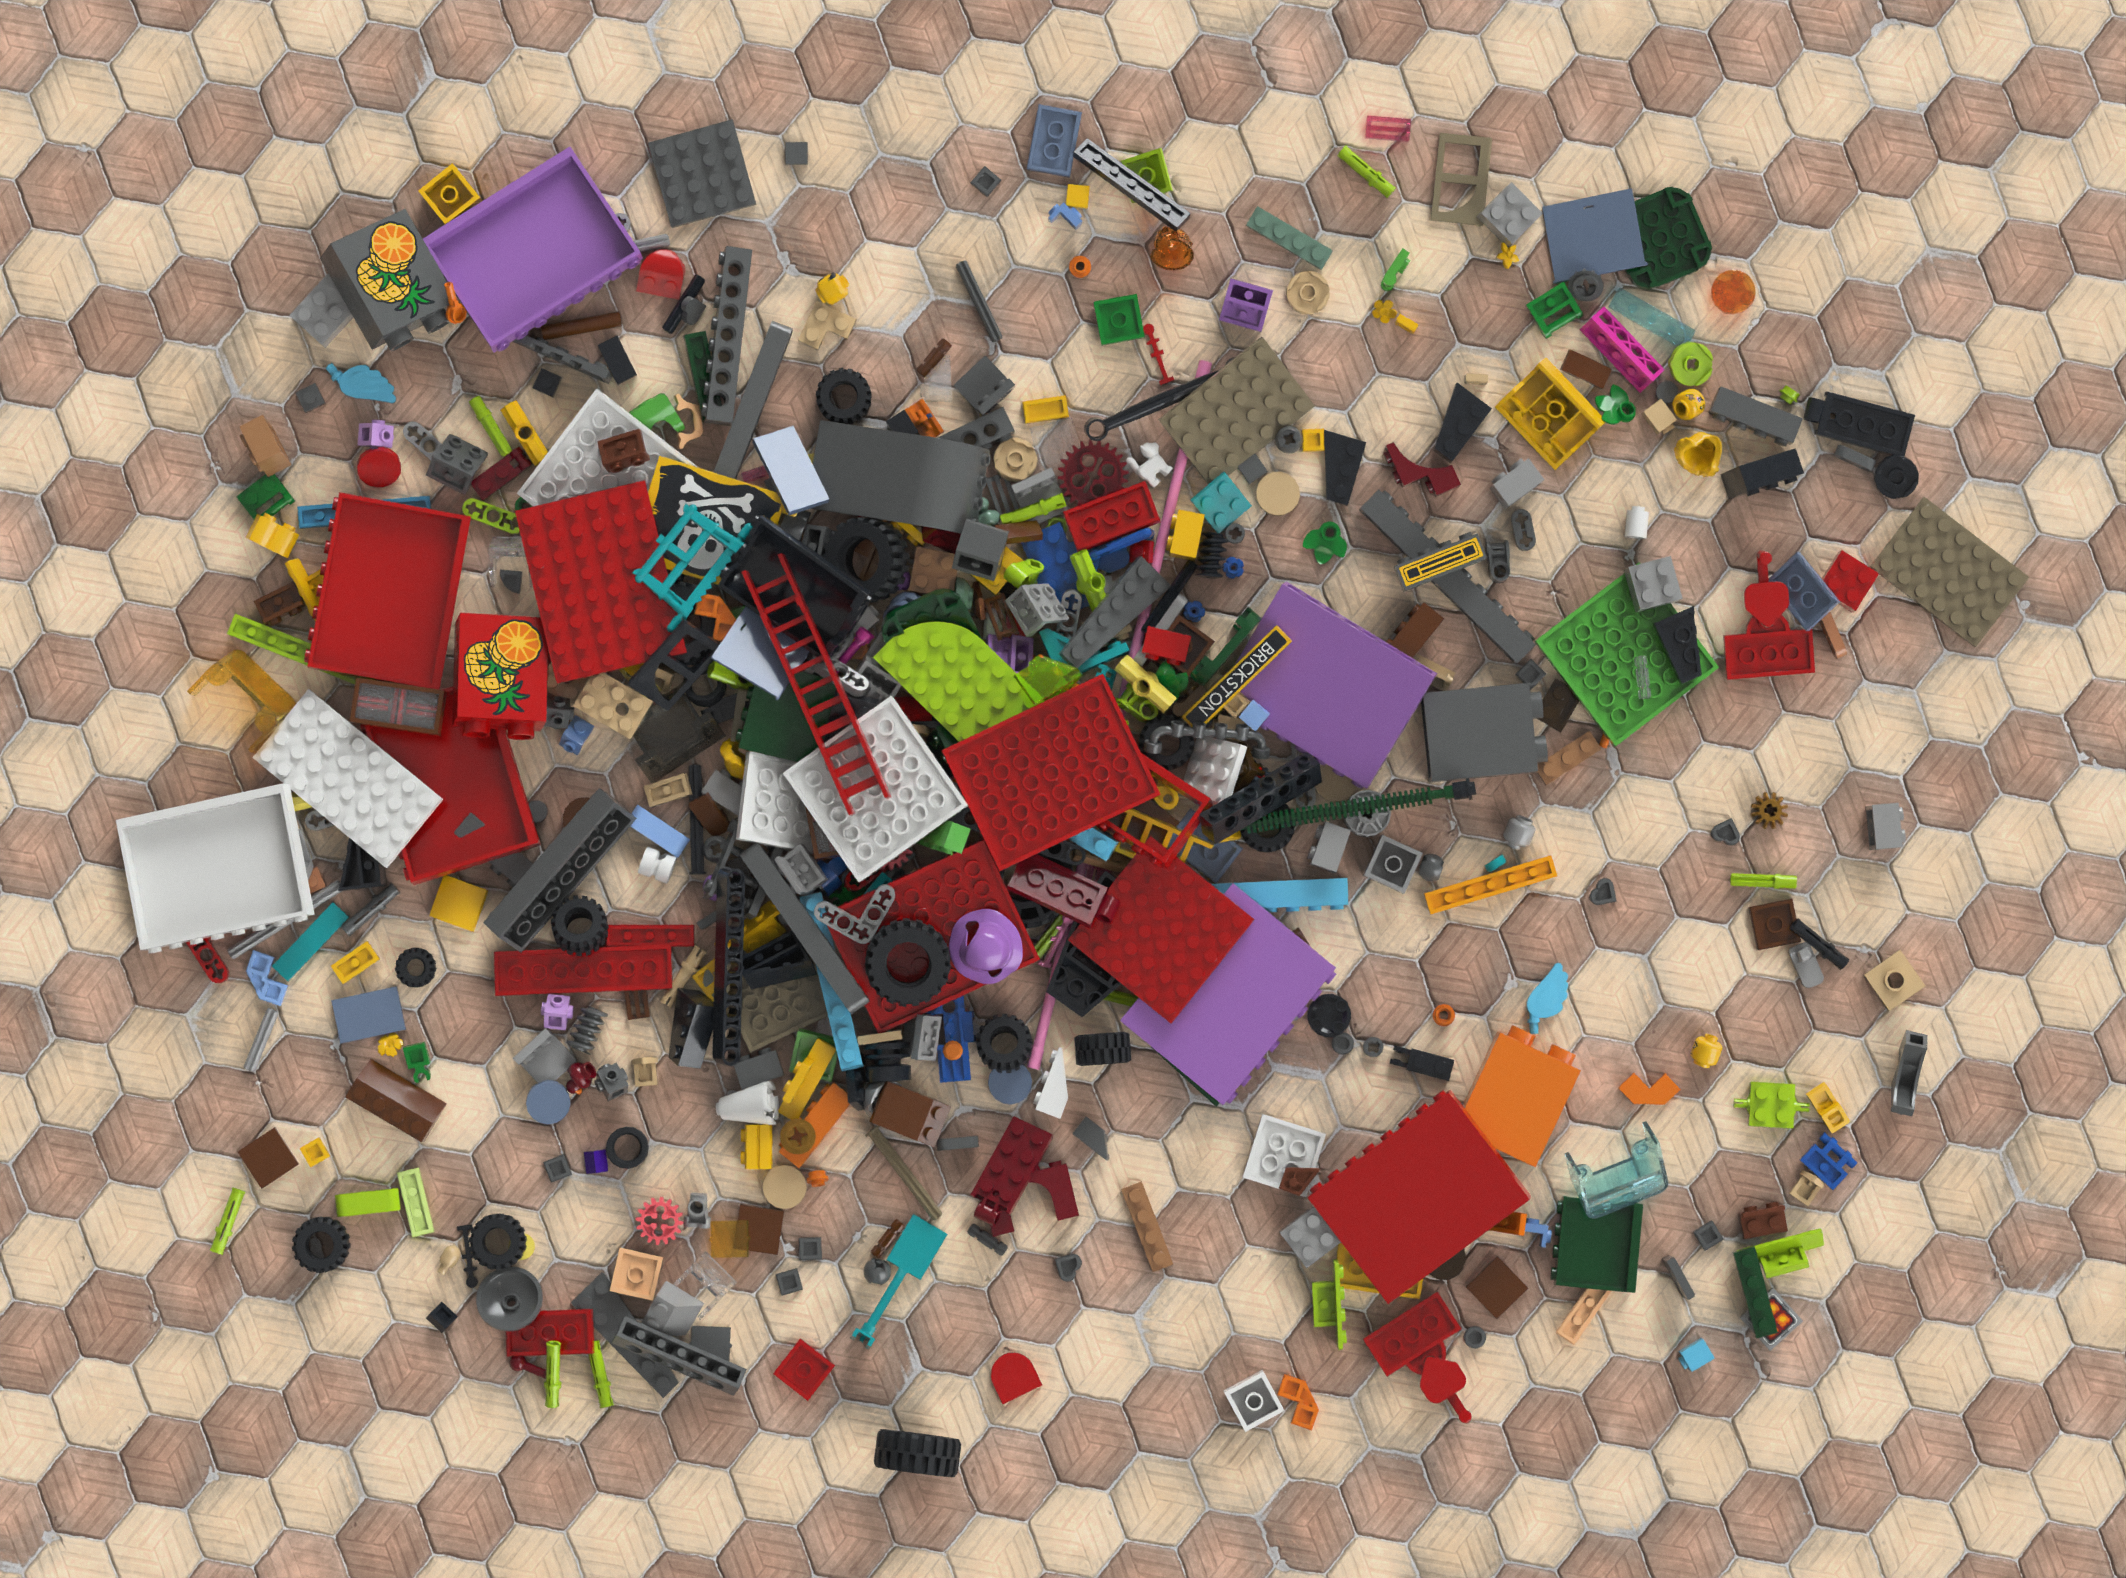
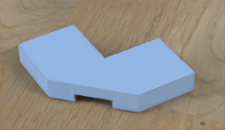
M253 950L246 968L247 975L259 999L281 1006L288 985L268 978L275 957Z

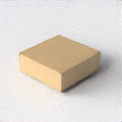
M1466 373L1464 383L1468 385H1486L1488 383V374Z

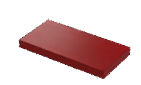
M1146 481L1063 511L1077 552L1085 549L1089 550L1161 523Z
M593 1309L540 1310L535 1320L526 1327L516 1331H505L507 1357L547 1355L546 1343L548 1341H558L561 1343L560 1355L595 1353Z

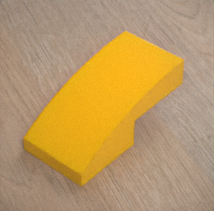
M1825 1082L1806 1093L1809 1101L1832 1134L1850 1122Z

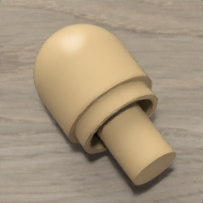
M450 1245L444 1249L440 1256L439 1262L441 1265L437 1270L438 1273L445 1275L449 1268L456 1266L461 1256L460 1249L457 1246Z

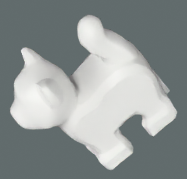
M1146 442L1143 446L1140 445V451L1148 460L1140 466L1132 457H1128L1126 462L1131 465L1132 470L1140 479L1146 481L1154 489L1161 482L1160 479L1156 478V474L1160 472L1166 477L1173 468L1168 466L1159 455V445L1156 442Z

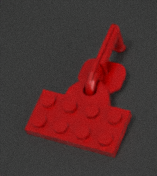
M1760 550L1756 554L1758 583L1748 585L1744 591L1745 609L1753 616L1750 617L1746 624L1745 634L1723 635L1726 679L1815 673L1812 629L1810 631L1805 629L1790 630L1788 621L1782 615L1789 606L1788 588L1782 582H1769L1768 564L1772 561V555Z
M1437 1291L1363 1340L1387 1377L1406 1365L1412 1372L1422 1375L1420 1388L1430 1402L1441 1403L1448 1399L1459 1416V1420L1464 1424L1470 1423L1472 1414L1465 1409L1456 1394L1464 1388L1466 1376L1456 1362L1445 1360L1446 1347L1443 1342L1462 1329Z

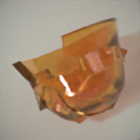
M1165 226L1163 229L1158 230V234L1154 237L1155 249L1152 250L1150 258L1154 264L1165 270L1176 271L1184 269L1194 259L1193 243L1184 230L1179 229L1175 232L1170 227Z

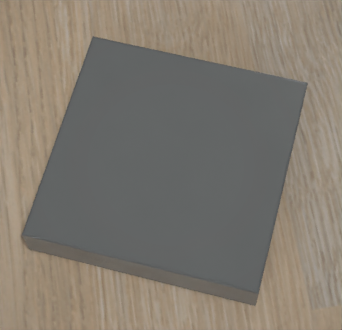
M1669 1255L1662 1258L1683 1298L1690 1300L1695 1297V1293L1676 1259Z

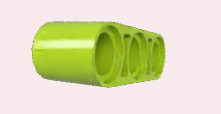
M399 1188L335 1195L337 1217L401 1210Z

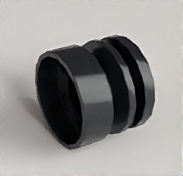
M892 1040L864 1044V1050L874 1049V1055H865V1059L875 1060V1065L865 1067V1081L911 1080V1065L901 1064V1059L908 1058L911 1055L910 1053H901L900 1048H910V1042Z

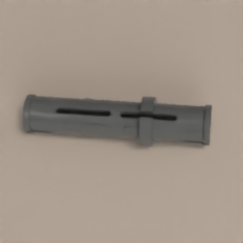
M390 883L378 895H373L372 900L345 924L341 925L342 929L351 936L377 912L387 908L386 905L399 895L400 891L393 883ZM384 896H387V897H386L383 901H381L376 907L372 908V907H373L376 903H378ZM369 911V913H367L361 920L355 923V921H357L362 915Z

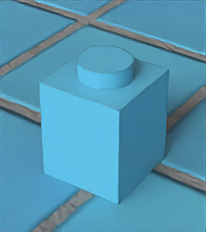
M1702 1338L1678 1351L1681 1355L1678 1360L1684 1369L1688 1368L1691 1372L1715 1359Z

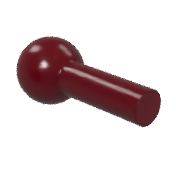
M512 1356L510 1358L509 1365L512 1370H525L546 1379V1370L527 1362L525 1356Z

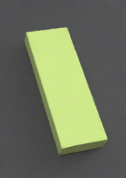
M420 1168L398 1172L397 1176L412 1237L435 1232Z

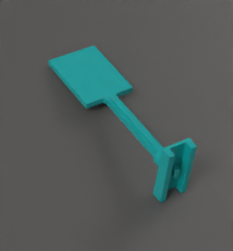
M913 1214L886 1259L899 1268L868 1322H864L861 1329L856 1328L850 1339L854 1341L858 1335L861 1337L859 1339L860 1342L868 1341L865 1348L870 1349L875 1341V1338L872 1337L876 1330L875 1326L905 1275L909 1273L921 1280L948 1234Z

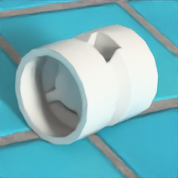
M647 847L638 873L647 877L654 875L655 880L667 884L677 857L666 853L660 855V851Z

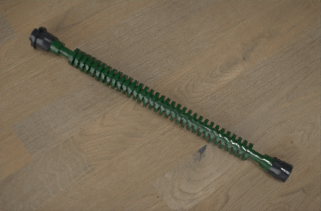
M1466 778V781L1454 782L1452 785L1443 786L1444 789L1430 791V787H1427L1425 792L1423 787L1421 788L1422 792L1419 793L1417 788L1414 794L1413 789H1411L1410 794L1407 793V790L1404 791V795L1399 791V796H1396V792H1393V797L1390 796V793H1387V798H1385L1384 794H1381L1382 799H1379V795H1375L1376 800L1373 799V796H1370V801H1368L1367 797H1364V802H1362L1361 797L1358 798V803L1355 798L1352 804L1349 799L1346 805L1345 800L1341 801L1342 805L1337 801L1336 806H1334L1333 802H1330L1331 807H1328V803H1324L1325 808L1322 807V804H1319V809H1317L1316 805H1313L1314 810H1311V806H1307L1308 811L1305 810V807H1302V812H1300L1299 808H1296V813H1294L1293 808L1290 809V814L1287 809L1284 815L1281 810L1278 816L1277 811L1273 812L1274 816L1270 812L1268 817L1265 815L1241 830L1247 829L1249 834L1251 829H1253V833L1257 832L1256 828L1259 829V832H1262V827H1264L1265 831H1268V826H1270V830H1274L1273 825L1276 826V829H1279V824H1281L1282 828H1285V823H1287V827H1291L1290 822L1293 823V826H1296V821H1298L1299 825H1302V820H1304V824H1308V819L1310 824L1313 823V819H1315L1316 823L1319 822V818H1321V822H1324V817H1327V821H1330V816H1332L1333 820H1336V815H1338V819H1342L1341 814H1344V818H1347V813H1349L1350 817H1353L1352 812H1355V816H1359L1358 811H1361V815H1364V810H1366L1367 814H1370V809H1372V813H1376L1375 809L1377 808L1378 813L1381 812V808L1386 812L1387 807H1389L1390 811L1393 810L1392 806H1395V810H1398V805L1401 806V809H1404V804H1406L1407 808H1410L1409 803H1412V807H1416L1415 802L1418 803V806H1421V801H1423L1424 805H1427L1426 800H1429V804H1433L1432 799L1445 798V800L1469 798V800H1473L1472 795H1476L1475 783L1470 782L1469 778Z

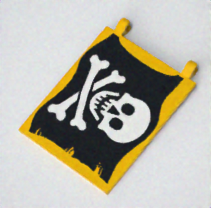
M663 456L658 458L648 491L658 536L660 534L664 537L667 536L683 515L685 503L688 506L691 504L696 505L698 512L713 522L719 523L718 527L736 538L744 525L751 523L757 515H765L777 525L781 513L788 515L775 491ZM798 513L789 516L796 517ZM689 520L672 543L686 553L703 529ZM710 536L682 574L702 580L726 547ZM747 536L742 542L748 544L751 538ZM668 550L663 554L666 569L673 570L680 559ZM739 550L731 556L732 562L727 563L726 566L731 567L737 562L740 557L738 554ZM717 576V581L713 583L718 585L722 578Z

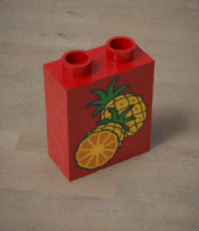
M476 613L459 614L455 622L452 727H463L464 736L484 738L490 736V729L508 730V738L531 740L534 739L535 731L541 732L546 723L548 672V646L541 617Z

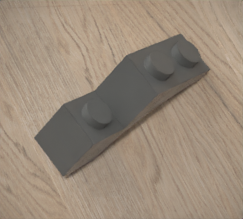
M1909 1030L1905 1031L1899 1048V1063L1891 1083V1112L1913 1116L1919 1076L1927 1051L1928 1035Z

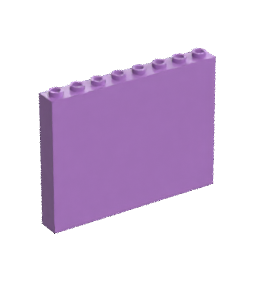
M571 147L566 148L423 238L446 281L453 283L456 297L467 310L468 315L493 353L497 350L499 352L505 350L510 345L509 343L516 338L517 340L524 338L532 328L543 326L548 318L553 315L558 316L562 314L567 306L572 303L577 304L581 302L586 294L591 291L594 293L600 290L605 282L616 280L622 275L621 272L628 268H635L640 264V260L643 259L640 250Z
M1286 581L1281 585L1235 665L1276 625L1280 627L1292 642L1240 692L1250 701L1254 699L1270 713L1260 726L1262 729L1274 731L1277 733L1276 737L1284 742L1290 741L1296 745L1295 748L1301 753L1308 752L1321 765H1329L1337 775L1341 777L1347 776L1352 779L1351 783L1358 788L1363 789L1365 787L1367 789L1372 784L1437 673Z
M1232 883L1224 895L1255 920L1172 1024L1169 1023L1140 998L1135 1001L1120 1020L1222 1105L1225 1102L1230 1104L1237 1096L1235 1090L1239 1085L1244 1087L1252 1077L1249 1073L1255 1067L1258 1070L1266 1061L1263 1056L1269 1050L1272 1053L1280 1044L1277 1039L1281 1034L1287 1035L1294 1027L1291 1022L1295 1017L1301 1018L1308 1010V1007L1305 1005L1309 1000L1315 1001L1322 993V990L1319 988L1323 983L1329 984L1336 976L1334 972L1336 967L1234 883Z

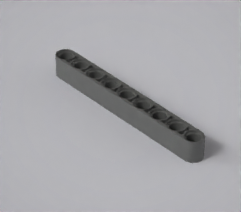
M775 321L771 322L714 473L737 479L790 341L793 328Z
M757 842L741 852L739 855L848 1011L853 1014L870 1002L801 901L790 889L787 881L777 870L763 847Z

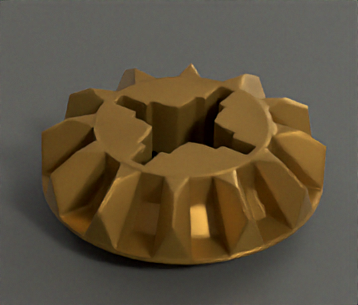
M792 1119L781 1129V1144L790 1153L803 1154L809 1151L815 1143V1130L806 1120ZM794 1127L797 1128L799 1133H807V1135L801 1138L802 1146L799 1145L797 1140L788 1139L795 1135Z

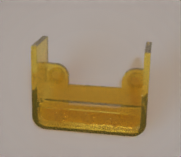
M237 649L229 652L213 664L187 692L190 695L196 696L209 682L214 686H222L230 679L240 686L262 707L255 717V725L263 734L248 748L251 753L256 754L297 703L247 653Z

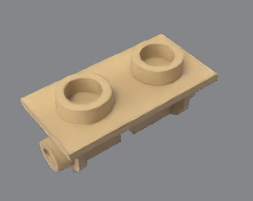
M1416 653L1413 658L1414 660L1437 673L1431 686L1441 691H1447L1455 672Z

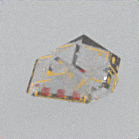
M945 355L924 378V384H920L921 397H925V402H952L950 355Z

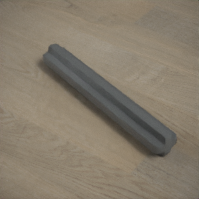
M964 260L957 263L956 268L991 341H999L1002 339V334L967 261Z

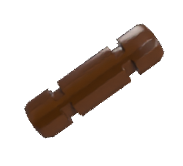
M942 338L937 343L938 347H934L924 359L925 363L919 365L916 371L922 377H927L930 369H934L945 356L943 353H947L952 345L947 340Z
M898 1219L894 1220L890 1225L891 1228H888L877 1242L878 1245H875L871 1250V1254L874 1257L881 1258L885 1253L884 1250H887L898 1236L897 1233H900L905 1225Z

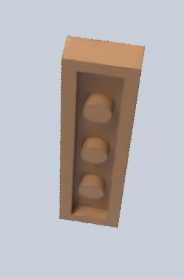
M1142 1181L1122 1188V1193L1152 1271L1155 1272L1173 1265Z

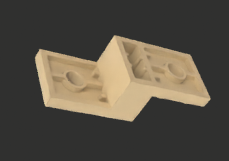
M552 662L548 667L547 691L555 696L570 698V705L630 740L653 703L652 700L605 673L576 679L571 684H557ZM621 703H625L629 707L628 713L624 716H620L617 713V706Z

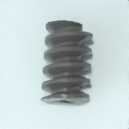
M588 1006V1008L580 1009L585 1014L584 1016H577L581 1024L573 1025L578 1032H570L574 1041L567 1040L566 1043L574 1049L591 1055L587 1049L593 1050L595 1047L590 1041L598 1040L594 1033H601L602 1030L597 1025L605 1024L600 1017H607L608 1014Z

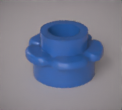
M1229 557L1226 563H1223V572L1226 573L1228 578L1240 577L1244 572V563L1241 559Z
M1199 601L1188 602L1184 606V617L1187 620H1191V622H1199L1201 617L1205 615V608L1202 607V603Z

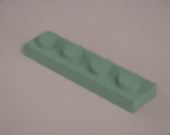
M1258 206L1246 224L1248 228L1320 270L1323 269L1333 252L1330 248Z

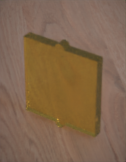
M748 1220L711 1221V1237L709 1238L711 1242V1258L749 1257V1241L751 1238L748 1237Z

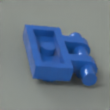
M1824 1132L1819 1137L1825 1144L1823 1148L1820 1149L1816 1144H1813L1800 1158V1161L1831 1190H1834L1848 1175L1842 1167L1847 1164L1852 1169L1858 1162L1852 1158V1154L1848 1150L1845 1151L1837 1144L1838 1141L1834 1137L1830 1138ZM1830 1150L1839 1157L1837 1162H1834L1827 1155Z

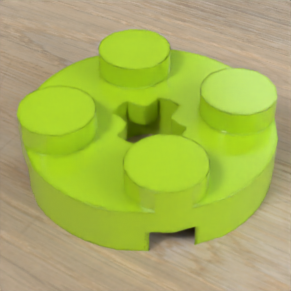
M1689 341L1675 348L1668 360V367L1672 377L1678 383L1687 386H1697L1703 384L1711 376L1713 356L1704 345ZM1689 359H1695L1694 369L1687 368V361Z

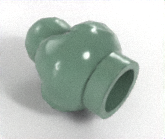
M982 497L983 506L979 510V523L995 527L999 523L1000 514L995 510H987L989 502L985 497Z

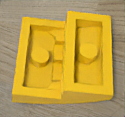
M445 875L442 878L429 916L474 932L489 890Z

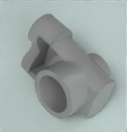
M691 1193L688 1214L684 1216V1226L710 1228L711 1217L708 1216L707 1194ZM695 1201L702 1203L703 1206L697 1207Z

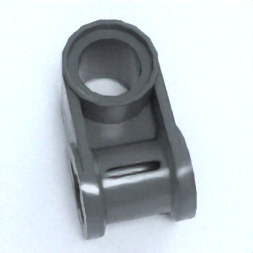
M1504 540L1502 543H1490L1487 541L1485 546L1489 577L1494 583H1503L1510 575L1508 540ZM1496 567L1503 568L1505 576L1502 578L1496 577L1494 569Z

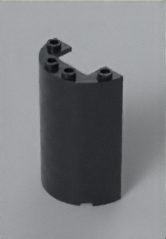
M757 515L751 522L753 528L748 536L751 539L748 544L745 543L739 550L738 554L740 557L737 562L731 567L726 566L719 577L722 579L718 586L760 616L742 571L746 570L749 572L755 587L758 588L786 575L778 558V554H784L831 658L840 646L838 645L844 639H847L861 619L871 601L870 596L873 593L765 515ZM789 580L759 594L764 608L795 595ZM795 601L769 613L768 617L774 627H778L804 614ZM807 621L783 631L784 634L795 642L813 635ZM816 641L803 646L816 657L821 656Z

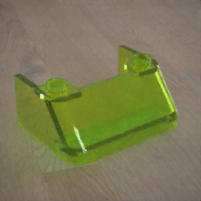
M1037 656L1028 663V667L1016 673L1013 677L1035 705L1042 700L1046 701L1073 688L1083 674L1077 667L1048 657L1040 658V656Z

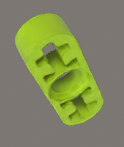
M474 498L467 499L463 503V513L466 516H470L471 519L510 534L520 533L518 527L511 530V526L507 523H504V527L500 526L504 519V513L508 514L506 519L510 521L516 518L515 513ZM473 503H476V507L483 510V506H486L483 519L479 518L481 514L478 512H473L472 515L469 514L470 510L467 509V506H472ZM491 510L499 512L500 518L497 522L492 523L488 521L487 514Z

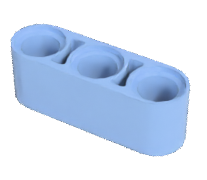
M637 804L632 811V814L637 819L632 823L631 827L679 858L690 839Z

